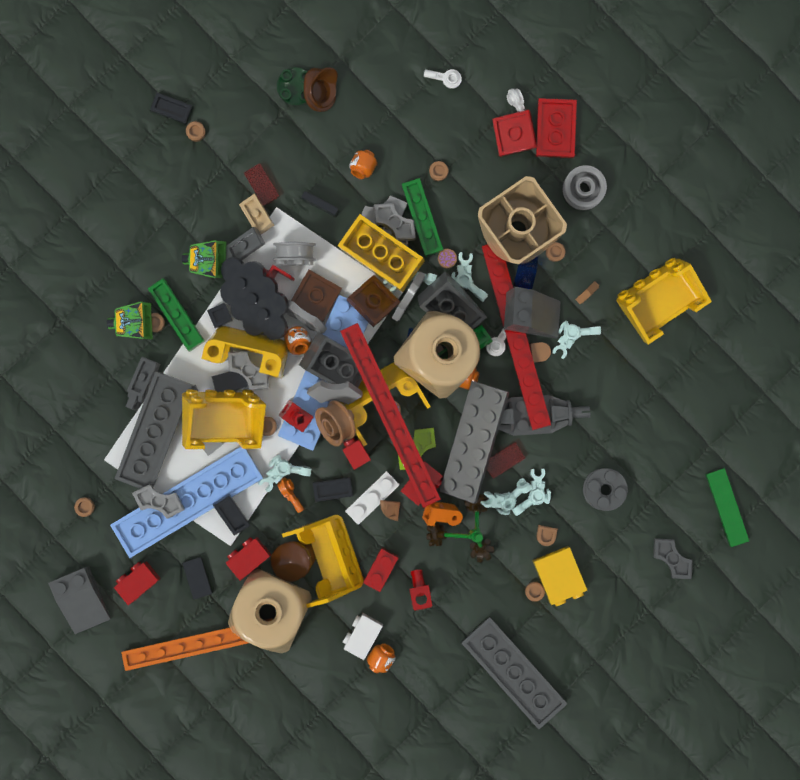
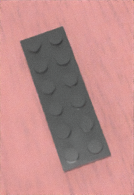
M155 371L116 473V480L139 489L149 484L154 487L182 415V393L192 389V384Z
M476 381L471 382L440 492L474 504L477 503L509 396L508 391Z
M490 616L461 641L463 646L538 729L542 728L567 705V702Z

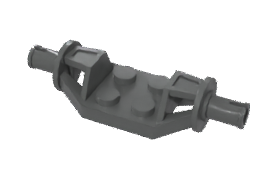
M543 395L551 426L532 430L523 397H511L507 399L505 406L507 410H504L500 423L510 425H500L499 430L512 436L553 433L567 425L572 426L573 418H590V413H582V411H590V406L572 407L569 399L564 401L550 395Z

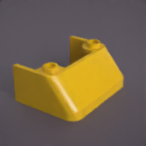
M394 362L380 370L389 390L397 387L403 396H411L417 393L426 409L431 407L416 381L396 366ZM362 381L358 387L363 391L361 398L349 405L341 401L339 402L354 414L353 421L356 434L363 446H366L368 444L358 427L367 420V413L363 406L373 400L364 381Z
M333 515L282 534L283 537L297 534L301 544L312 545L323 580L319 581L316 585L318 599L307 603V608L331 602L362 587L363 576L341 516Z

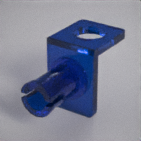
M538 257L531 260L533 263L518 264L514 286L525 289L533 288Z

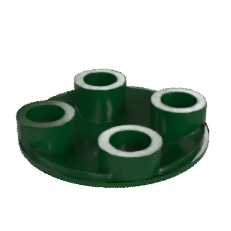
M292 67L282 71L277 80V92L283 101L291 105L306 103L304 97L306 70Z

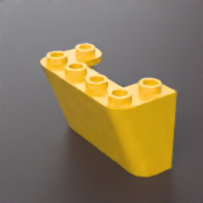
M675 258L666 261L665 265L660 269L651 271L645 279L636 281L630 289L620 292L616 299L642 340L648 345L664 335L663 331L659 328L687 309L698 312L712 302L692 265Z
M221 326L215 330L204 346L201 359L219 364L227 360L231 347L262 354L263 358L259 373L283 378L289 350L282 339L272 340L261 334L252 336L244 330Z
M192 389L186 390V392L182 393L183 447L185 449H205L203 442H237L242 449L261 448L266 404L252 390H243L242 392H235L234 390L217 392L210 389L205 390V392H198Z

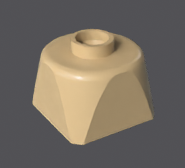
M525 176L481 206L478 211L481 230L491 250L499 258L515 264L527 263L536 258L566 232L567 223L535 178ZM515 221L522 222L526 227V231L516 230L512 223Z
M429 311L426 312L396 352L394 363L438 398H447L470 376L480 359V346L475 332L464 321L450 314ZM438 344H442L447 348L448 359H442L437 355L436 349Z
M261 569L251 571L232 607L228 625L234 634L252 645L272 652H287L290 650L308 610L306 604L312 601V596L309 591ZM264 604H271L276 609V617L272 621L267 622L260 616L259 610Z

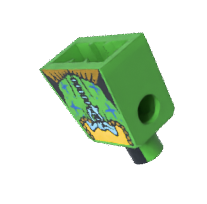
M209 241L193 244L190 246V253L182 255V263L189 265L191 273L213 278H223L221 267L226 260V242Z
M138 302L116 308L115 318L107 319L108 329H115L116 336L152 340L151 303Z

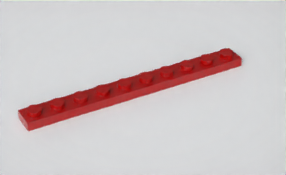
M484 245L481 248L504 327L506 292L513 289L506 261L495 255L489 245ZM504 330L531 429L536 430L551 426L526 333Z
M356 323L341 330V335L423 508L441 500L359 324Z

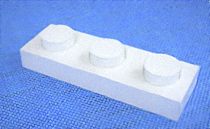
M386 471L345 512L359 525L380 505V500H385L399 486V483Z

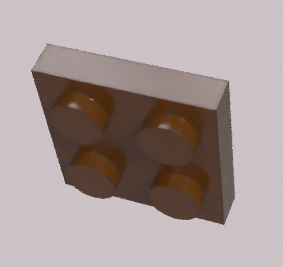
M308 269L291 301L295 302L307 313L324 322L342 288Z
M375 275L347 298V301L372 327H375L400 303Z

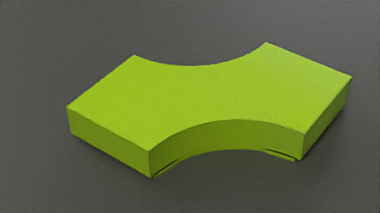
M434 428L415 430L413 441L420 456L428 449L436 447ZM399 458V467H400V470H405V468H404V466H403V464H402V462H401V460H400V458Z

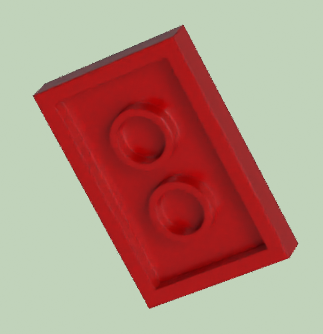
M538 99L536 157H575L577 100Z

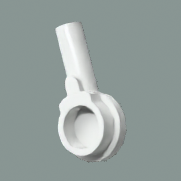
M426 69L424 72V77L443 81V84L450 89L457 88L462 79L461 74L454 69H450L445 73Z
M519 89L508 90V103L513 105L517 112L524 111V100Z
M504 328L499 336L492 338L493 342L486 346L487 352L492 356H500L505 350L504 340L506 335Z

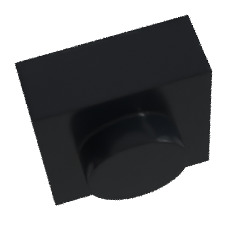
M225 303L207 310L215 329L233 321Z

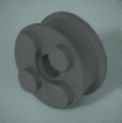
M597 469L586 477L583 484L585 500L597 510L611 511L617 509L624 503L628 493L626 480L619 472L613 469ZM604 484H607L610 489L607 495H603L600 490Z

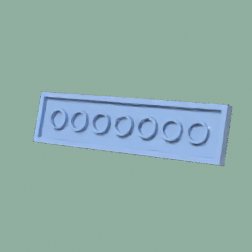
M338 295L325 327L327 329L323 335L348 348L340 331L358 323L364 335L368 322L347 301L346 297ZM305 371L292 402L311 414L313 419L304 432H301L284 420L278 436L314 451L321 434L316 423L315 412L320 407L326 408L330 401L320 403L307 394L308 388L322 379Z
M239 447L163 493L166 495L177 493L185 508L184 511L166 519L156 509L140 510V508H137L110 526L127 555L131 558L213 509V503L227 494H230L231 497L237 495L263 479V476L248 451Z

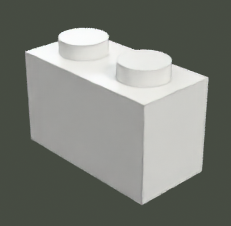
M362 613L361 617L357 615L352 624L355 627L351 634L347 633L342 643L345 644L344 650L364 660L383 624Z

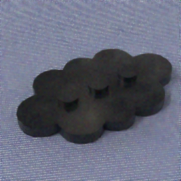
M228 258L225 260L221 267V274L225 282L221 286L220 294L222 300L226 304L231 305L232 316L242 321L244 330L252 336L264 333L272 340L284 337L288 330V324L283 316L288 311L289 303L287 297L283 293L278 292L276 280L266 276L264 266L257 261L245 264L239 258Z

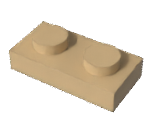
M253 194L239 204L251 226L257 227L261 235L274 226L257 195Z

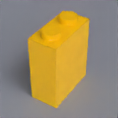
M569 546L532 560L551 605L560 606L566 603V599L571 597L577 599L584 595L583 592L587 591Z

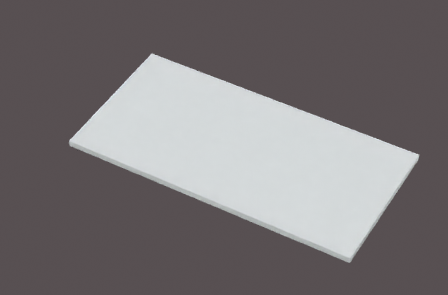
M277 207L270 216L274 226L261 235L265 245L242 260L245 264L257 261L267 270H270L271 266L274 265L291 275L295 279L294 281L280 273H277L274 278L278 284V292L283 293L290 301L308 269L341 287L342 290L339 295L346 298L373 275L382 284L384 282V279ZM273 243H316V246H313V258L316 261H313V265H276V261H273L276 258V246ZM388 283L385 287L390 290L393 285ZM396 289L392 294L399 299L403 292ZM220 290L207 310L225 303L221 298ZM226 304L233 321L223 326L244 330L243 322L232 316L231 305ZM331 308L330 312L328 313V315H327L326 319L324 320V322H322L324 325H326V322H327V320H328V318H329V315H330V313H331V311H332V308ZM207 310L196 324V328L205 342L190 352L183 344L163 372L166 375L196 385L199 392H205V390L209 389L215 390L211 376L229 372L228 358L221 364L201 359L206 342L216 330ZM286 313L283 317L286 319L288 329L295 326L305 328L312 343L318 332L310 330L302 322ZM384 317L375 327H372L368 323L367 328L364 332V337L367 341V344L373 338V336L375 335V333L377 332V330L379 329V327L381 326L386 317ZM233 347L230 348V352L246 351ZM248 351L251 362L260 368L263 355ZM288 352L283 378L268 375L269 389L252 390L266 404L265 417H271L277 423V430L273 435H262L261 448L246 449L263 477H267L266 473L274 467V465L269 467V461L273 457L280 455L281 459L289 461L299 447L298 444L278 436L284 422L279 413L288 400L293 401L306 371L299 366L305 353L295 355ZM249 387L242 388V389H239V390H235V392H242L243 390H249ZM142 405L104 459V461L116 469L120 466ZM181 415L153 488L163 494L241 446L237 442H224L221 447L209 456L203 449H185L182 445ZM257 482L232 497L247 520L250 519L267 494L265 489L269 485L268 482H264L261 486ZM215 508L193 520L229 546L233 544L240 534L238 533L235 536L232 534Z

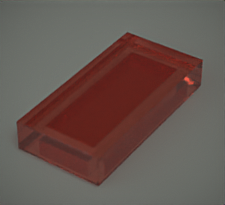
M260 163L244 172L263 206L280 197Z
M516 442L490 457L487 470L493 479L525 459Z

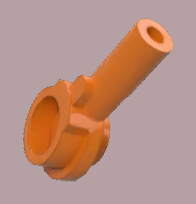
M285 477L278 482L281 494L288 501H291L297 513H300L304 508L293 493V482Z

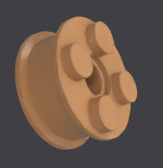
M332 400L326 408L320 407L316 410L315 419L323 437L331 445L340 446L344 439L354 438L356 434L353 421L354 414L351 410H347L343 404Z

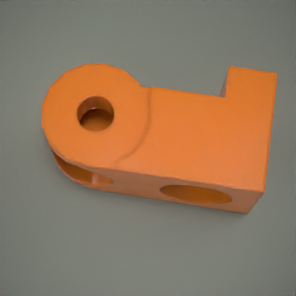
M434 502L425 507L422 518L429 526H435L436 522H444L451 526H456L461 523L463 516L454 504Z

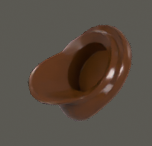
M312 68L305 74L304 97L308 106L316 112L328 111L335 102L338 74L334 68Z
M290 541L278 546L271 556V567L275 575L287 582L297 581L306 576L316 560L312 545H303L300 542Z

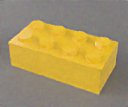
M359 214L338 244L342 251L401 292L406 289L425 262L422 256L361 214Z

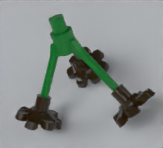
M480 494L475 504L464 501L466 510L468 512L473 511L475 515V528L470 530L468 534L447 533V531H444L445 527L439 525V522H436L435 526L428 525L427 531L430 533L426 537L427 540H430L429 546H441L442 539L447 537L467 538L476 542L470 544V548L473 549L470 553L471 558L477 556V562L482 563L484 558L490 560L492 557L489 553H494L495 548L490 546L491 541L489 539L483 541V535L479 528V515L488 509L480 502L487 501L488 499H485V496Z

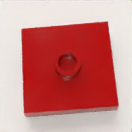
M530 110L492 119L500 157L537 148Z

